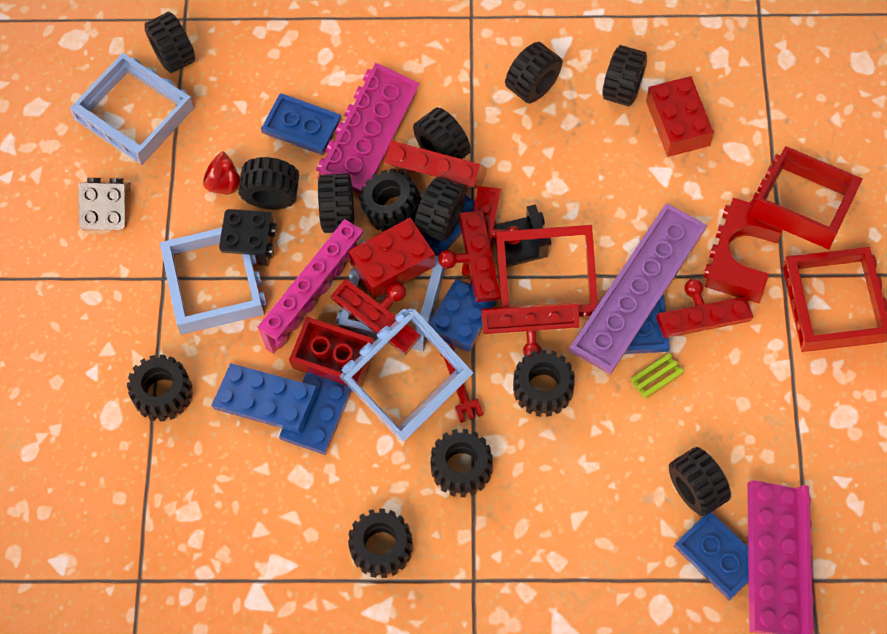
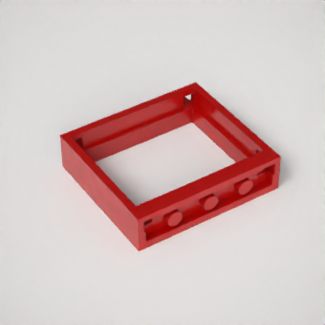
M785 146L781 155H775L772 166H769L766 172L765 179H762L757 192H755L750 202V205L753 206L750 216L830 250L863 178ZM783 169L844 195L830 226H826L767 200Z
M592 225L495 232L501 307H509L504 241L585 235L589 304H579L578 306L579 317L591 316L592 311L598 306Z
M870 247L785 257L782 270L801 352L887 342V300L882 296V280L880 276H877V260L875 255H872ZM861 262L878 328L814 335L799 269Z

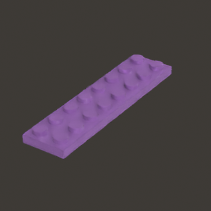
M666 203L570 346L569 351L611 375L705 232L707 225Z

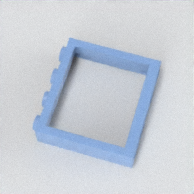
M122 53L70 107L74 120L143 165L192 112L194 107L191 100L192 97L186 94V90H179L169 79L159 77L152 68H146L141 65L138 59H132ZM127 73L177 105L141 145L91 113L94 107Z
M222 228L159 242L176 324L181 335L264 315L262 306L266 305L264 292L258 291V285H262L259 271L254 272L253 265L257 264L255 255L242 254L253 300L190 316L186 315L174 254L219 244Z
M435 256V267L432 268L420 314L428 324L433 318L445 273V268H442L438 263V256ZM351 269L349 281L359 288L361 279L355 270ZM339 310L336 324H339L340 328L374 338L375 341L379 338L375 332L362 322L350 320L351 314L346 310ZM416 328V332L420 334L421 338L412 349L424 351L427 338Z
M410 308L400 311L395 316L396 322L390 327L388 325L385 326L377 334L379 338L373 344H366L359 352L361 356L355 361L350 360L341 369L343 373L339 376L385 426L403 442L473 374L471 369L415 309ZM411 321L456 370L397 426L352 376Z

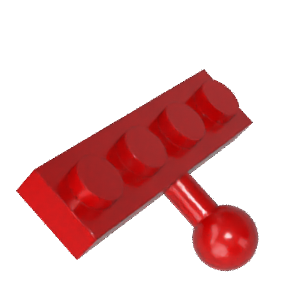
M478 186L474 211H483L490 248H492L493 238H496L495 232L521 229L515 226L509 227L507 230L495 229L502 190L501 188ZM513 240L506 242L510 245H517L522 240ZM468 262L463 263L461 274L471 277Z
M483 211L462 212L458 218L466 253L455 254L451 250H444L438 256V263L442 268L450 269L456 263L468 262L476 303L498 301L501 295Z
M345 278L330 297L340 307L378 334L385 326L388 325L390 327L396 322L395 315L388 311V309L395 301H401L405 298L406 288L399 282L392 283L387 289L388 295L379 304ZM406 324L388 343L406 356L421 336Z
M690 279L684 286L685 293L693 298L695 306L658 313L656 316L663 339L751 322L754 318L746 296L705 304L701 295L703 284L698 279Z
M578 302L481 309L483 334L526 331L527 343L523 347V355H528L529 357H531V352L537 351V354H540L542 350L541 346L536 342V331L580 328Z

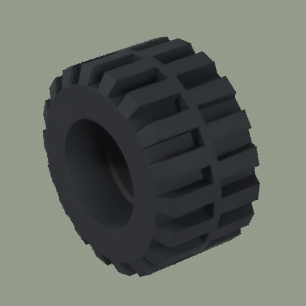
M168 11L144 23L145 33L162 66L169 73H173L195 62L192 44L174 14Z
M534 42L521 51L512 62L505 78V86L526 103H533L543 97L554 85L562 69L563 60L543 43Z
M619 45L615 49L604 79L602 89L604 100L628 107L634 103L646 69V52Z
M436 107L414 123V135L420 148L463 159L470 154L471 147L465 131L457 120L444 109Z
M258 157L250 159L242 166L238 193L242 200L255 207L272 210L291 207L296 202L300 174L294 165L277 158Z
M390 169L387 172L383 170L381 174L377 175L376 173L372 175L373 178L371 180L368 179L365 182L366 186L362 187V194L359 195L360 205L370 223L377 230L381 229L384 232L408 218H411L412 221L416 218L422 197L412 178L408 174L405 175L404 171L399 170L397 172L395 169ZM393 197H398V199L395 202L389 205H384L385 202Z
M349 173L320 175L318 179L319 218L321 229L324 233H334L344 219L354 224L353 188Z
M436 177L432 180L422 196L415 218V225L420 233L442 242L450 237L459 221V214L462 213L466 198L464 186L441 177Z
M541 350L540 354H537V351L531 352V357L525 355L522 358V362H518L513 378L515 400H519L518 405L521 408L526 406V412L529 414L532 411L536 412V416L541 417V413H546V417H549L553 411L558 414L561 412V407L565 409L572 399L575 384L574 371H571L572 365L570 362L565 363L566 358L563 355L557 357V352L552 351L551 354L546 353L547 350ZM547 375L552 377L558 386L551 391L541 392L533 388L530 381L536 376Z
M160 354L159 358L151 355L150 360L146 361L145 358L140 360L141 365H135L132 368L134 373H129L128 379L130 382H127L129 397L137 411H140L141 415L145 418L148 416L153 421L159 418L160 422L165 421V417H169L170 420L174 419V414L177 412L181 415L184 412L183 406H189L188 398H192L193 394L191 391L193 389L191 381L183 365L179 361L176 362L175 358L170 356L167 359L162 354ZM170 380L173 382L172 387L166 394L157 397L148 395L150 386L156 381Z
M455 429L452 430V435H449L447 432L443 434V440L438 438L435 442V447H432L430 464L434 482L437 486L441 485L443 492L449 490L450 495L454 497L456 493H460V497H466V493L469 492L471 496L475 495L477 489L481 491L485 488V483L488 484L490 474H492L493 454H491L490 445H486V439L483 436L479 439L477 432L473 431L472 434H468V429H463V433H458V430ZM456 454H467L474 458L476 465L468 472L457 473L447 466V462Z
M693 447L669 463V474L675 489L689 508L698 515L704 517L730 500L731 490L726 476L717 462L703 449Z
M379 508V513H375L374 509L369 510L368 516H365L364 513L359 516L360 521L355 520L353 522V530H349L348 546L354 564L357 568H361L362 573L367 574L368 572L374 578L377 575L387 578L389 573L392 576L398 574L397 570L399 568L403 570L406 567L405 563L410 561L411 552L413 551L412 535L408 523H404V518L401 515L397 517L396 513L392 510L386 513L385 509ZM376 533H388L395 538L396 543L388 553L377 555L366 549V542Z

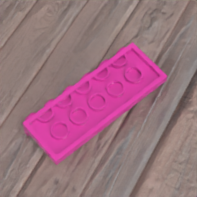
M376 62L372 70L368 68L363 77L365 83L363 87L358 86L353 97L356 99L354 105H348L344 114L347 118L344 123L340 121L335 131V134L338 135L336 140H330L325 151L328 155L326 159L321 158L316 168V171L319 172L317 179H319L320 175L349 173L353 191L360 195L362 194V187L366 186L365 182L368 179L371 180L373 178L372 175L376 173L389 147L390 140L393 139L420 84Z
M344 219L258 325V330L268 351L274 354L278 348L280 349L285 345L289 334L300 326L305 314L313 310L316 300L321 294L324 295L328 291L332 280L340 276L344 265L349 260L348 251L357 246V241L363 235L361 228Z
M752 480L747 483L749 632L758 634H813L815 622L813 619L814 596L812 594L813 570L811 568L812 544L810 534L812 522L810 519L811 497L809 495V486L802 485L798 488Z

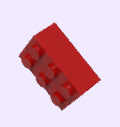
M692 76L648 87L646 103L667 157L711 145L714 131Z
M411 218L348 251L350 264L374 300L386 294L388 287L392 283L399 282L404 284L435 267V254Z
M306 316L289 362L295 370L304 373L308 372L348 386L339 377L343 373L341 369L350 360L355 361L361 356L360 350L368 343L373 344L375 340L374 338ZM373 357L352 376L361 387Z

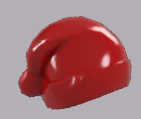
M224 151L217 154L208 165L203 178V186L210 193L230 195L239 189L241 177L237 173L233 161Z

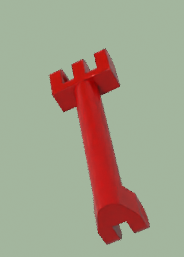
M447 343L448 346L454 351V346L452 344ZM440 353L451 375L456 369ZM463 383L456 390L461 404L455 406V411L460 423L465 422L463 412L467 413L469 420L474 419L472 409L476 410L478 417L483 416L478 398L470 401Z

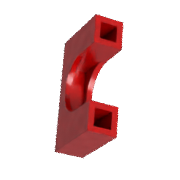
M390 140L384 162L393 167L441 177L474 189L482 186L487 170L486 167L478 163Z
M733 198L731 205L725 206L722 218L726 219L725 224H719L715 238L720 239L718 245L713 244L709 255L710 258H713L712 265L707 264L703 274V278L707 279L705 287L738 298L746 296L748 301L759 304L769 273L738 263L729 251V244L734 239L742 236H752L778 244L782 229L750 216L753 209L750 202Z

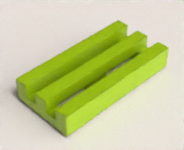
M668 353L632 377L630 382L645 400L683 375L684 370L678 367L676 360L674 361L672 355ZM666 363L669 364L657 373H655L654 375H652L651 377H649L648 379H646L645 381H643L642 383H638L639 381H641L642 379H644L645 377H647L648 375H650ZM673 369L675 371L647 391L643 389Z

